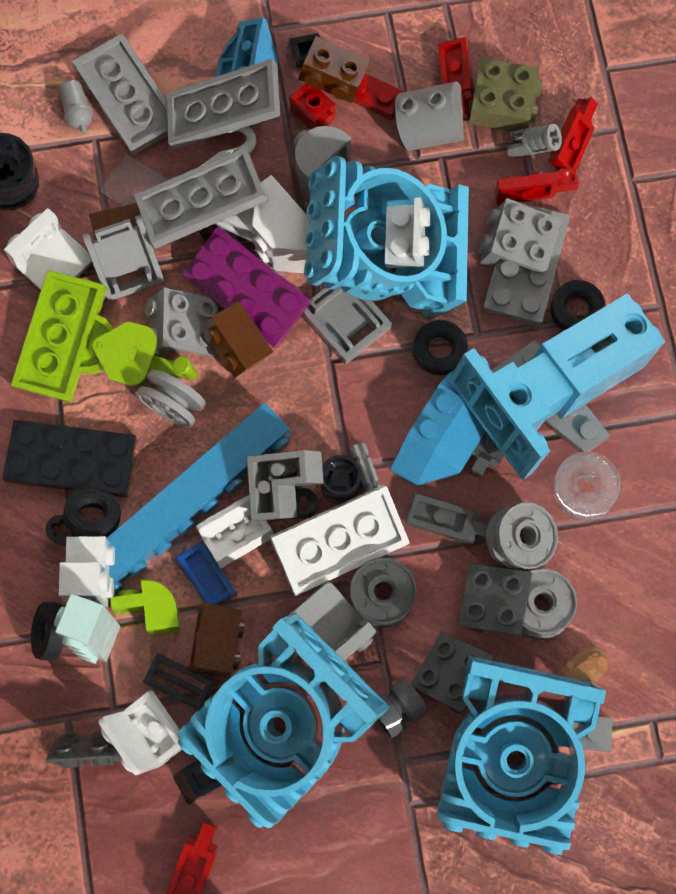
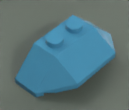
M264 17L242 21L238 24L237 32L228 41L219 57L215 77L269 59H273L278 65L267 20Z
M451 371L438 385L406 436L390 469L391 472L416 487L460 474L486 432L449 382L454 371Z

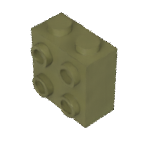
M481 58L469 124L508 131L526 129L529 127V123L535 124L538 106L533 105L534 97H540L543 80L537 79L539 68Z

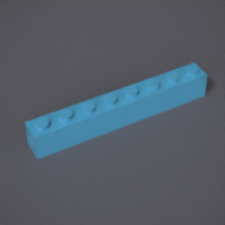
M263 403L107 537L110 546L115 547V564L109 565L110 578L114 579V596L123 589L122 583L130 576L135 578L147 568L146 562L154 555H157V557L163 555L171 547V541L176 536L187 534L196 525L194 521L203 513L208 515L215 510L220 503L218 500L226 493L231 495L243 484L242 479L248 475L247 456L272 454L273 452L280 453L290 443L288 439L291 437L290 428L266 403Z

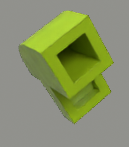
M141 580L142 593L137 594V590H123L118 592V596L110 598L111 610L115 615L144 611L146 631L150 636L181 632L178 605L170 591L158 582Z

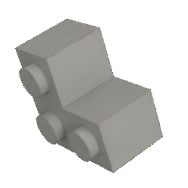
M301 450L247 456L251 521L297 518L295 486L323 483L321 451Z

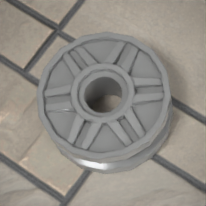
M151 369L146 375V379L154 389L141 386L135 393L136 397L142 404L164 419L181 427L192 428L196 420L187 409L198 412L202 411L206 405L205 400L199 393L181 380L160 370Z
M535 503L508 505L496 511L489 520L486 530L487 547L492 558L502 567L513 570L535 569L548 563L555 554L558 544L557 526L553 517L542 506ZM520 531L524 534V542L520 539Z
M546 568L531 570L529 572H532L522 634L537 640L550 639L562 633L575 617L578 604L576 592L570 581L557 571ZM540 597L546 599L549 603V610L541 611L537 609L534 599Z

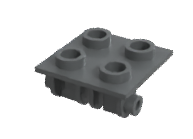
M470 564L458 626L471 628V631L479 633L487 630L522 636L532 572Z
M441 631L411 685L415 690L449 706L451 711L457 714L464 713L467 705L461 694L467 671L468 655L492 661L495 657Z
M101 731L93 733L92 736L65 733L55 739L46 758V763L54 762V765H60L61 768H73L79 766L78 761H80L81 767H85L86 760H89L90 766L93 767L95 766V760H97V766H106L120 762V754L112 744L104 739Z

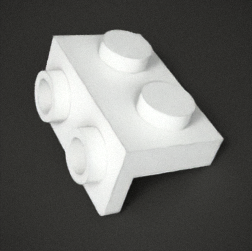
M250 495L234 502L231 506L208 517L196 526L206 547L220 569L269 541V536L274 534L266 520L251 521Z

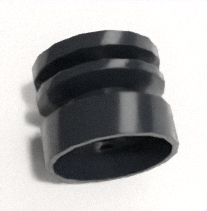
M0 133V210H16L26 206L34 199L39 189V174L29 146L20 137L10 133Z

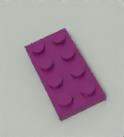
M219 226L215 228L182 274L225 309L240 301L267 343L274 348H278L313 300Z

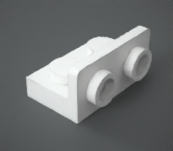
M421 197L414 198V205L387 206L386 268L424 267V256L429 255V238L425 237V227L430 226L429 207H424Z

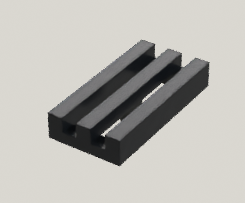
M157 653L143 683L200 711L215 681L199 673L189 672V668ZM162 663L205 684L203 690L159 669V664ZM154 674L198 695V700L195 701L153 680Z

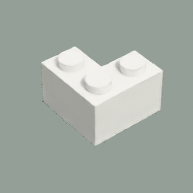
M66 537V562H60L58 594L66 604L70 595L74 594L108 607V598H113L114 579L110 578L109 565L115 564V547L110 546V542L106 537Z

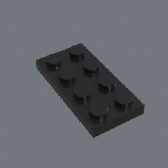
M14 420L2 479L8 483L71 491L98 488L109 492L113 496L127 498L137 436Z

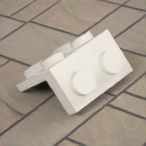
M48 208L42 214H36L30 220L29 226L20 234L14 235L8 241L7 247L4 248L11 264L40 290L42 289L47 270L78 278L93 263L89 252L61 228L57 216Z
M153 690L146 692L124 711L104 716L98 721L102 728L101 733L104 739L115 747L120 754V761L124 768L134 775L161 767L182 750L178 745L179 737L177 732L179 728Z

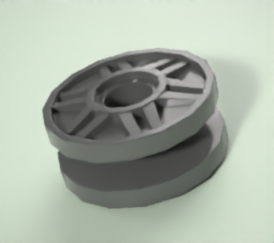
M376 558L365 562L356 570L350 583L349 601L361 619L368 621L373 627L388 628L399 624L409 615L416 600L417 585L413 574L404 564L392 558ZM378 586H386L391 592V597L387 600H380L375 596L374 589Z

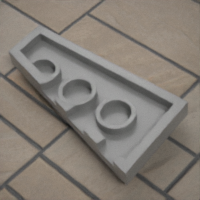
M534 340L491 370L492 373L511 362H514L517 368L532 360L540 345ZM586 404L562 419L557 414H554L544 421L553 428V432L583 456L610 436Z

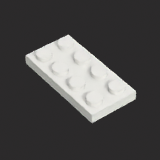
M385 485L269 536L295 596L356 569L367 561L382 557L410 544L389 490Z

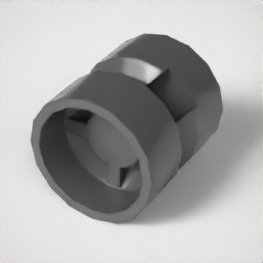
M402 678L389 688L390 694L388 696L380 695L390 708L382 717L377 719V722L391 739L407 728L408 721L416 722L429 712L418 692L405 678Z

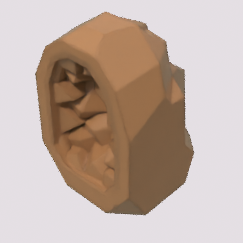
M601 647L586 648L557 671L556 674L596 683L607 671V655Z

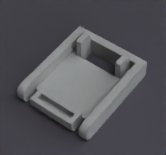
M141 215L135 217L136 224L138 225L132 227L130 219L95 230L97 238L95 241H92L89 233L83 234V239L100 283L107 287L105 296L108 302L165 282ZM141 268L145 269L146 276L118 285L116 277Z
M340 287L334 290L324 288L312 298L313 300L309 304L315 313L312 314L306 308L302 314L303 318L345 365L392 328L391 321L373 301L354 297L343 292ZM369 324L374 331L353 346L349 339Z

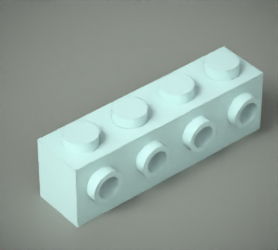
M74 594L70 595L66 607L59 609L54 621V626L57 627L55 632L63 639L62 644L68 646L67 648L78 655V658L96 664L98 659L107 662L121 627L102 604Z

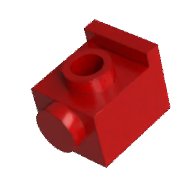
M304 83L289 97L290 111L309 129L328 126L335 118V103L318 88H312Z

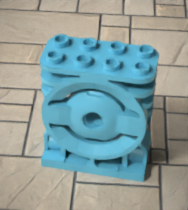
M337 155L320 166L316 172H312L308 181V188L310 190V203L307 208L309 231L305 239L308 252L307 262L304 266V276L307 277L310 285L318 286L323 283L324 287L330 290L340 287L345 293L371 301L383 300L401 294L411 308L423 310V317L431 319L467 301L469 187L460 184L452 189L433 184L425 186L406 172L392 168L375 169V167L370 165L362 168L360 162L352 160L346 164L345 158ZM421 197L424 207H429L430 226L425 227V237L429 238V255L424 256V267L397 268L393 274L388 273L393 268H386L387 206L414 205V198ZM355 205V210L344 218V211Z
M298 614L281 618L272 627L274 630L258 645L259 662L236 672L221 686L213 697H210L204 703L205 706L200 711L194 713L189 723L182 726L177 732L179 737L178 745L189 755L193 754L202 763L201 769L212 779L216 778L224 786L226 796L234 803H240L248 812L249 820L258 828L263 826L272 828L329 769L340 750L342 742H354L359 739L390 708ZM272 655L276 658V660L273 661V662H272ZM299 655L310 667L293 662L292 660ZM256 674H263L269 683L288 682L295 684L312 697L322 719L321 736L323 737V742L316 737L318 718L315 708L310 701L293 688L274 687L269 689ZM338 695L343 700L347 701V704L343 708ZM235 700H236L237 703L245 710L244 719H243V730H244L245 738H246V740H247L249 746L251 747V749H252L258 756H260L261 758H263V759H265V760H267V761H270V762H274V763H286V762H290V761H293V760H294V761L297 763V765L306 773V775H305L303 772H301V771H300L297 767H295L294 765H293V766L282 767V766H275V765L268 764V763L262 761L260 758H258V757L250 750V748L248 747V745H247V743H246V741H245V739H244L243 732H242V724H241V723H242V713H243V712H242L241 709L238 707V705L234 702ZM276 717L284 720L286 724L284 733H280L275 729L274 719Z
M468 655L467 671L461 696L470 712L461 722L453 738L448 764L445 768V778L440 791V801L436 810L437 819L443 822L444 829L462 832L463 828L475 830L476 835L481 838L495 840L496 835L509 838V843L516 846L529 847V843L542 845V850L545 852L562 855L563 850H570L571 831L575 827L574 817L576 809H579L580 802L578 798L585 776L584 751L580 738L596 728L600 705L604 704L606 690L595 683ZM502 680L506 683L526 687L525 695L504 694L496 696L498 683ZM543 691L564 695L561 715L550 705L537 699L538 695ZM470 699L480 701L482 703L474 707ZM504 716H525L542 724L551 734L555 745L568 747L570 754L552 751L550 743L544 734L532 724L523 721L509 720L501 722L492 727L485 735L473 733L476 727L484 729L492 721ZM573 723H579V724H581L580 726H578V727L575 728L574 730L572 729V728H573ZM513 751H520L524 754L523 762L516 767L508 765V755ZM462 762L478 765L487 784L498 793L506 796L521 797L532 794L540 789L546 781L562 784L560 789L546 786L541 792L527 799L507 800L497 797L486 790L479 782L474 770L462 767Z

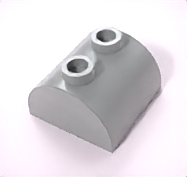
M457 81L401 92L397 95L395 103L396 122L402 143L408 151L464 141L462 87Z
M319 126L309 131L303 130L294 140L296 145L294 157L297 187L300 194L308 202H310L308 181L312 172H316L320 166L336 155L345 158L346 164L351 161V137L336 127Z

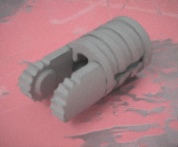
M556 124L511 131V140L522 143L509 145L507 147V155L509 157H519L556 151L561 147V131Z

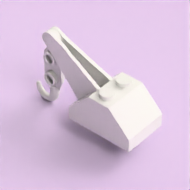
M247 126L228 132L240 131L246 135V142L240 147L217 153L201 166L244 147L247 148L250 154L255 149L257 142L254 131ZM270 175L261 182L268 201L217 222L214 225L252 241L255 245L254 254L276 271L304 273L308 252L305 239L309 231V219L277 180Z

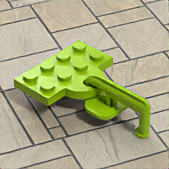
M47 270L11 386L72 403L81 374L94 375L105 371L108 378L114 382L137 386L145 381L146 375L151 369L160 370L171 376L191 381L197 379L198 371L185 356L177 357L175 361L154 356L157 336L150 327L133 322H125L114 328L107 319L99 316L107 292V287L104 284Z

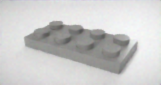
M123 34L116 36L72 61L75 70L132 156L168 136L167 100Z
M269 59L167 93L168 144L173 149H177L279 117L280 102L278 66L273 59Z
M246 147L134 195L149 239L155 249L268 201Z
M518 202L557 217L560 220V227L550 263L544 273H538L500 258L495 263L482 312L541 327L571 215Z

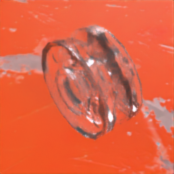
M590 451L575 453L566 458L557 470L552 485L553 498L560 511L571 519L582 522L594 521L605 516L614 506L619 497L621 480L613 462L602 454ZM579 482H590L594 487V491L584 492L580 489Z

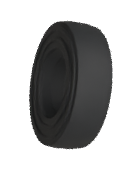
M572 280L556 290L551 301L550 310L555 324L565 331L605 307L606 303L602 292L594 284L584 280ZM574 297L583 298L589 304V313L581 318L574 317L567 311V302Z
M435 320L425 324L417 332L413 342V354L416 362L423 370L434 375H447L454 371L462 356L468 352V342L464 332L456 324L446 320ZM443 337L450 341L452 345L450 355L445 358H437L430 353L428 345L434 338Z
M85 488L74 492L66 500L63 511L65 526L77 537H108L116 531L121 517V508L118 500L109 492L98 488ZM86 507H95L103 511L104 517L98 521H89L81 517L80 511Z
M42 602L35 612L31 628V648L36 659L55 660L62 651L63 639L55 632L57 627L54 626L56 615L59 609L63 607L60 603Z

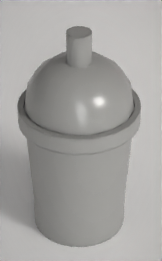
M75 80L67 81L59 87L65 122L72 128L79 129L81 134H86V127L92 121L93 110L88 104L81 83Z

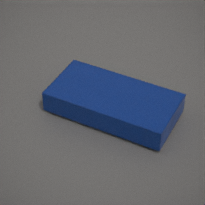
M203 541L176 557L204 603L220 606L237 595Z

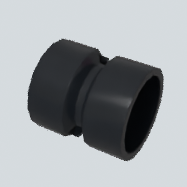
M336 455L327 459L322 465L323 483L320 484L324 498L330 503L340 505L357 497L361 485V470L357 462L345 455Z

